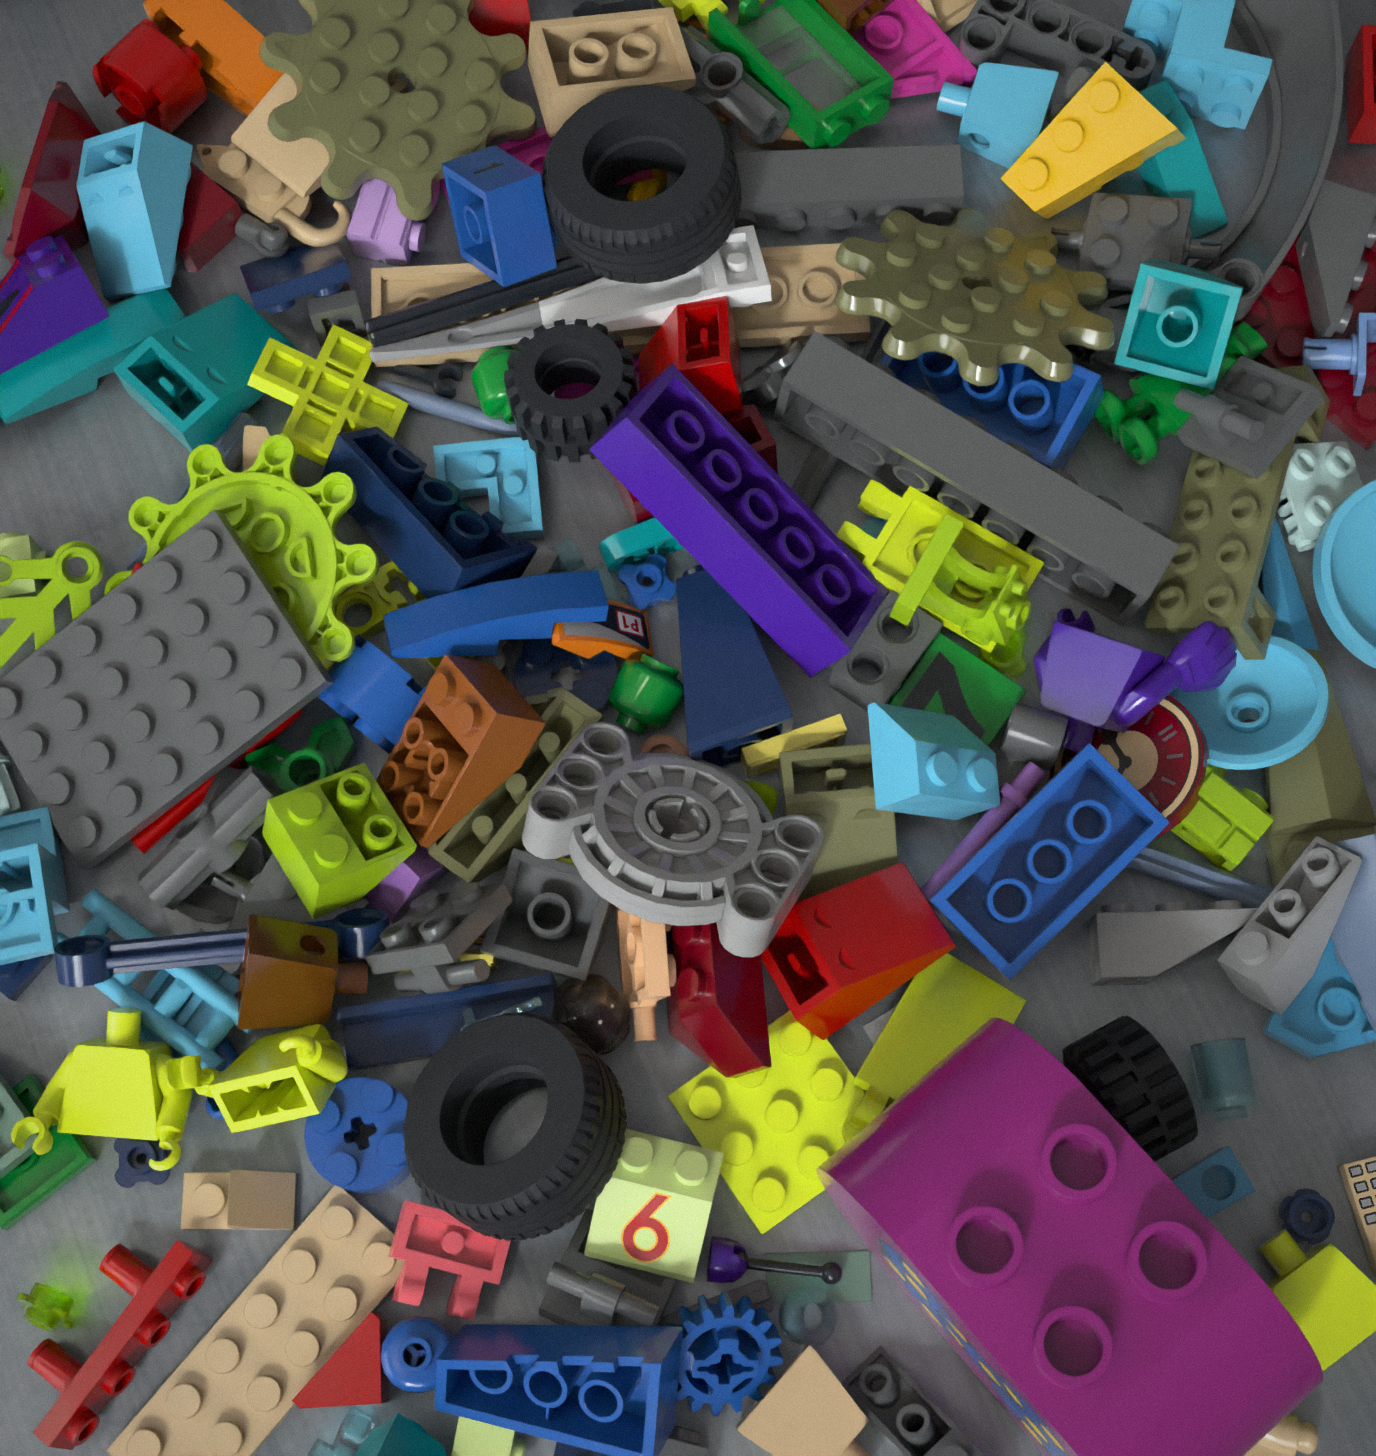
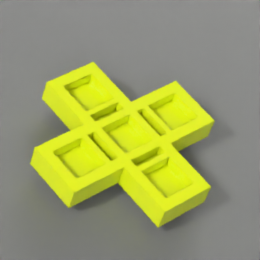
M334 324L317 359L269 337L247 384L293 406L281 434L292 440L297 454L323 466L341 429L351 432L379 427L394 439L409 404L363 382L372 363L369 354L372 344Z

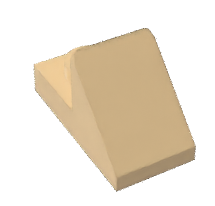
M253 1170L184 1173L181 1229L295 1230L298 1174Z

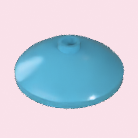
M1276 636L1270 637L1265 660H1245L1236 648V666L1218 688L1203 692H1185L1175 688L1169 694V696L1179 701L1201 726L1209 748L1210 759L1207 760V764L1234 770L1264 768L1281 763L1298 754L1318 735L1325 723L1329 709L1328 684L1320 665L1300 646ZM1248 719H1254V720H1256V721L1249 722V723H1244V722H1243V721L1248 720Z

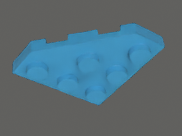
M1331 938L1328 940L1311 979L1281 1016L1271 1011L1261 1031L1266 1036L1308 1059L1376 1041V1034L1359 1002L1361 997L1346 967H1341L1334 953L1336 947Z

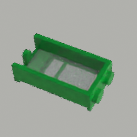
M741 0L739 3L738 24L733 25L717 8L709 12L707 39L722 52H730L738 56L744 71L789 109L791 118L787 125L809 146V149H826L830 146H838L852 133L868 124L878 123L888 113L894 78L815 0H775L774 4L759 11V0Z

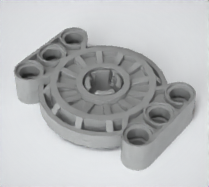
M597 722L587 726L532 792L529 798L522 834L524 847L536 857L556 859L571 855L573 863L587 884L600 897L624 912L651 922L675 926L707 925L716 922L719 939L723 947L733 955L740 957H755L766 950L810 881L824 839L822 828L809 817L791 814L773 820L772 814L760 796L743 780L720 766L704 760L694 761L689 756L673 753H641L631 755L629 737L625 731L617 725L605 722Z

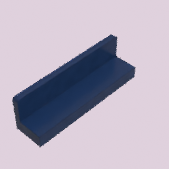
M543 974L464 987L457 991L421 994L335 1009L336 1021L343 1026L347 1066L350 1071L431 1058L451 1037L470 1025L504 1013L530 1012L536 1015L547 1016L549 1019L553 1018L560 1024H563L557 983L553 974Z

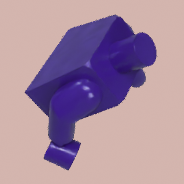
M1064 608L1057 613V621H1054L1052 632L1035 653L1033 659L1039 692L1041 693V706L1067 715L1066 717L1068 718L1061 747L1079 752L1084 746L1089 743L1091 744L1097 727L1124 733L1129 729L1130 725L1137 723L1175 688L1185 692H1203L1218 688L1236 666L1237 653L1235 652L1236 644L1230 633L1224 627L1217 626L1209 620L1197 626L1177 644L1164 662L1165 656L1094 633L1095 626L1088 611L1084 610L1076 620L1071 609Z

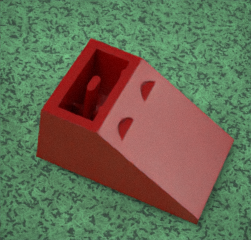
M901 862L795 903L772 941L761 954V959L795 1020L817 1037L825 1040L956 947V944L907 866Z

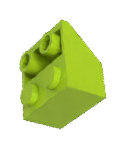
M365 763L267 800L262 836L312 919L363 898L416 850V843Z

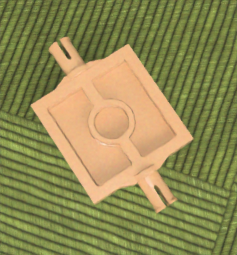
M615 906L622 1008L630 1007V1009H633L634 1042L658 1040V1037L656 1035L654 1007H657L658 1000L671 996L670 987H674L676 982L675 959L673 954H667L666 932L670 931L672 925L651 922L624 912Z

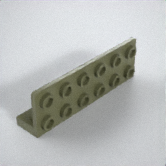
M1310 365L1273 368L1317 386L1325 400L1258 479L1193 450L1169 534V539L1180 546L1153 591L1144 623L1149 633H1190L1203 622L1210 620L1217 626L1224 627L1230 633L1236 648L1245 660H1265L1276 614L1257 587L1295 438L1297 437L1300 444L1320 442L1330 403Z

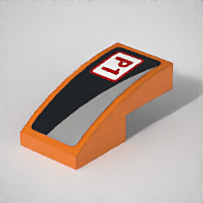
M607 600L609 607L606 621L554 623L552 644L587 659L594 657L604 650L627 660H639L642 653L650 657L654 656L647 613L630 605Z

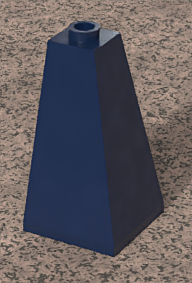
M699 564L686 570L682 575L683 577L676 579L687 750L691 760H704L724 769L741 763V748L792 731L794 716L748 613Z

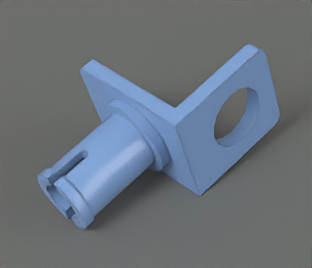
M1359 313L1355 332L1351 334L1350 339H1310L1309 337H1304L1302 365H1310L1311 369L1349 370V375H1353V396H1361L1366 378L1367 342L1376 343V313Z

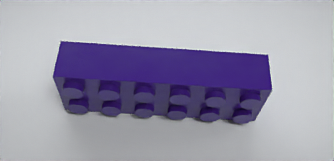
M673 363L632 398L589 449L809 677H812L852 651L888 593V590Z

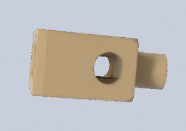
M810 1345L804 1347L779 1376L775 1384L767 1390L762 1399L754 1405L736 1426V1429L743 1436L773 1456H871L854 1440L869 1420L816 1350Z

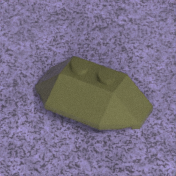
M563 687L547 690L548 693L523 697L546 724L521 768L428 847V854L467 884L478 883L509 863L513 848L523 851L525 847L522 841V834L529 798L532 792L587 726L604 721L601 713Z

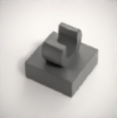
M342 282L343 287L339 293L318 297L313 292V299L306 300L309 316L320 346L324 345L333 324L359 337L368 335L356 289L351 290L347 282Z

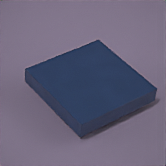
M337 243L323 247L302 244L288 249V252L280 258L264 257L240 266L255 309L259 311L266 309L268 313H277L289 309L296 303V298L313 292L318 297L333 294L343 287L342 282L348 281L352 277Z

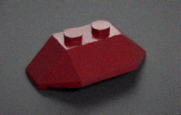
M57 81L55 89L49 98L20 189L12 219V231L10 237L7 238L3 252L11 265L14 264L18 257L26 253L25 250L31 243L43 237L50 236L54 239L63 235L72 252L89 241L76 185L84 140L102 134L67 82Z
M716 922L707 925H672L670 931L666 932L667 954H673L676 963V982L674 987H670L671 996L666 997L669 1034L726 1078H737L772 1067L761 954L755 957H740L727 951L720 942Z

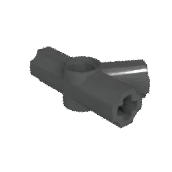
M679 26L696 76V85L683 91V93L696 97L701 102L710 106L717 115L730 118L758 144L762 145L768 142L772 144L784 133V128L791 118L789 109L744 71L738 56L730 52H722L694 27L682 28Z
M252 765L248 769L241 770L230 766L225 767L216 774L201 805L194 809L180 825L176 832L175 840L139 874L138 883L146 891L148 897L161 908L167 907L174 910L213 871L217 874L222 873L238 860L248 845L249 837L264 823L267 800L284 794V791L278 786L275 779L262 768L258 769Z

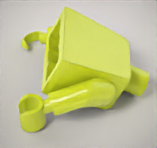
M132 1008L107 1010L106 1038H94L78 1043L74 1050L68 1053L34 1107L33 1114L35 1117L23 1118L12 1128L11 1139L19 1150L24 1148L29 1136L39 1133L32 1149L37 1155L48 1153L54 1142L53 1135L48 1129L51 1125H57V1133L160 1140L159 1147L164 1150H172V1152L162 1161L150 1159L149 1166L154 1170H168L179 1161L181 1147L177 1141H180L184 1134L193 1089H169L166 1059L174 1058L172 1057L171 1047L166 1042L140 1040L141 1010Z
M320 1024L306 1025L301 1028L264 1036L256 1040L223 1072L208 1067L201 1069L200 1055L166 1059L169 1089L195 1088L198 1094L214 1098L231 1133L320 1114L336 1087V1083L344 1079L348 1071L342 1047L336 1041L331 1040L327 1029Z

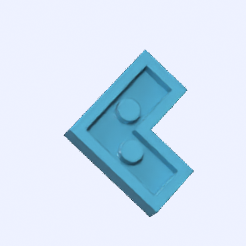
M521 437L433 446L436 479L453 483L464 492L462 498L488 495L490 512L504 522L501 531L511 539L544 537L537 455L530 448L528 440L523 441Z

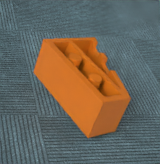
M145 0L143 2L149 20L154 22L166 37L172 40L178 47L181 44L189 46L200 57L203 67L199 70V73L206 88L244 116L248 117L284 74V72L274 70L262 62L259 55V45L265 36L224 0Z

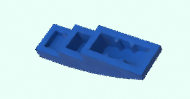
M598 570L551 573L490 582L438 595L385 614L384 625L391 658L444 657L445 654L454 656L497 655L499 640L551 638L554 623L606 621L609 605Z

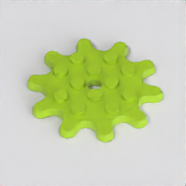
M276 434L268 437L262 443L254 464L242 472L230 471L226 466L221 451L210 444L199 445L192 450L187 460L190 487L182 500L168 505L154 497L144 496L133 503L129 511L128 520L130 526L146 540L147 553L142 562L144 565L213 510L222 512L315 654L330 662L343 661L353 654L356 648L353 632L337 618L336 605L340 595L348 587L374 579L379 572L380 565L378 556L371 547L365 544H342L337 539L336 530L338 522L343 514L355 503L357 497L355 484L348 475L341 472H333L311 487L299 486L294 480L298 458L295 444L290 438L282 434ZM133 570L115 573L106 583L104 594L107 595L131 576Z

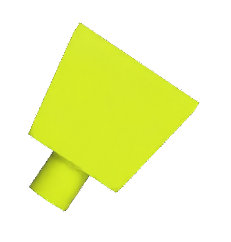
M1283 1229L1259 1246L1258 1249L1277 1273L1266 1284L1305 1335L1320 1362L1322 1371L1376 1331V1285L1331 1243L1320 1244L1304 1254L1288 1231Z

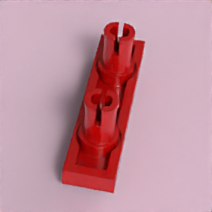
M180 1240L174 1243L155 1270L122 1244L115 1245L109 1250L101 1261L99 1270L133 1297L132 1301L84 1365L50 1338L43 1340L33 1350L27 1365L61 1393L33 1434L48 1447L73 1450L75 1446L84 1443L98 1427L100 1422L98 1415L109 1400L122 1393L131 1383L136 1373L134 1367L146 1350L155 1347L166 1336L171 1327V1320L169 1319L181 1303L192 1298L200 1290L206 1279L205 1271L213 1262V1259L199 1248Z

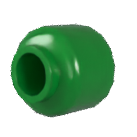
M505 345L489 349L479 357L478 364L472 371L471 381L484 415L495 420L504 419L506 424L513 425L514 421L504 383V371L509 370L507 360L510 353L519 352L513 347Z
M642 653L639 660H626L608 695L610 706L619 712L616 722L643 735L647 726L656 729L665 728L669 724L684 693L683 684L677 679L679 670Z

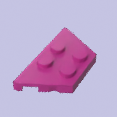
M894 0L853 37L894 78L891 99L939 92L944 81L964 87L973 86L978 70L962 55L957 46L916 0Z

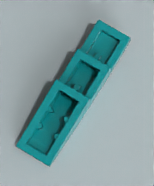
M164 288L142 293L106 308L110 315L109 317L0 375V417L4 423H12L97 390L98 378L113 373V368L147 337L186 317L168 290Z

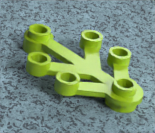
M70 541L57 548L52 558L12 560L7 556L0 555V561L8 563L11 567L10 577L0 581V587L10 585L15 579H51L37 596L0 598V619L16 618L0 636V669L33 632L35 651L55 636L53 610L68 593L72 622L91 607L90 590L100 582L104 573L103 558L94 546L83 541ZM73 557H82L87 563V570L81 576H72L67 571V563Z

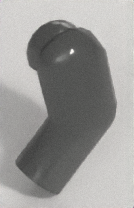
M247 213L238 219L235 226L236 235L256 246L258 251L265 257L280 258L288 252V232L281 224L270 222L267 225Z

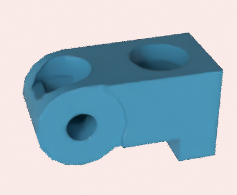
M1230 1146L1221 1147L1203 1160L1171 1178L1174 1184L1206 1218L1256 1191Z

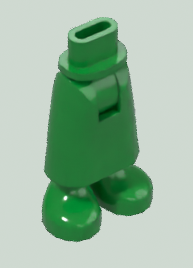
M1245 322L1240 323L1231 331L1217 384L1240 356L1253 360L1268 349L1264 338ZM1143 372L1130 379L1129 386L1133 396L1121 400L1114 392L1103 388L1105 395L1093 416L1113 443L1117 444L1120 442L1124 452L1132 461L1144 465L1156 457L1159 442L1169 433L1177 436V431L1192 415L1175 406L1174 401L1177 393L1182 389H1188L1206 397L1212 390ZM1148 415L1151 416L1149 419H1147V420H1145V421L1143 420V419L1146 418Z

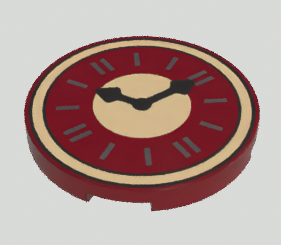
M1168 695L1137 723L1130 725L1129 729L1124 733L1100 727L1096 728L1091 745L1170 822L1155 838L1167 833L1181 823L1200 799L1197 795L1205 778L1207 760L1210 759L1205 734L1193 715L1179 701ZM1061 747L1057 759L1050 770V779L1078 752Z

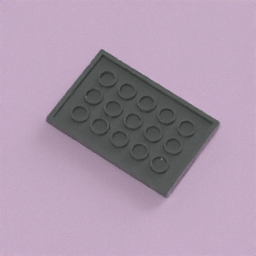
M213 510L0 679V739L41 806L49 809L51 822L78 867L91 870L334 684V681L225 514Z

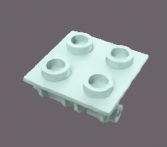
M1347 441L1294 444L1279 500V503H1288L1280 507L1278 513L1280 517L1290 516L1283 522L1289 536V544H1295L1298 552L1314 548L1317 542L1316 539H1318L1319 533L1331 512L1345 498L1363 487L1355 459L1351 454Z

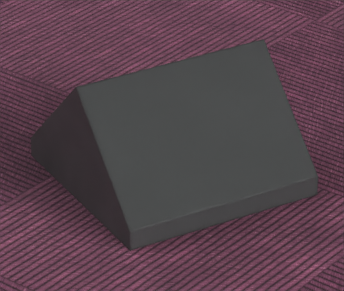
M513 848L502 881L513 901L488 926L480 950L481 953L586 983L604 943L612 904L600 897L587 884L575 865L554 859H542L529 852Z

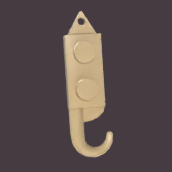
M232 142L229 146L204 144L196 146L205 169L203 172L237 201L240 207L265 223H279L286 228L288 234L300 242L313 247H323L337 243L346 235L351 221V214L348 207L341 201L337 200L333 203V207L339 214L336 224L327 229H317L304 221L312 206L311 196L308 195L306 198H302Z

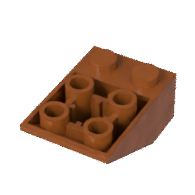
M445 654L434 675L429 680L428 686L410 719L406 722L399 742L394 746L386 763L382 766L376 782L401 821L421 847L428 848L521 768L546 722L494 664Z

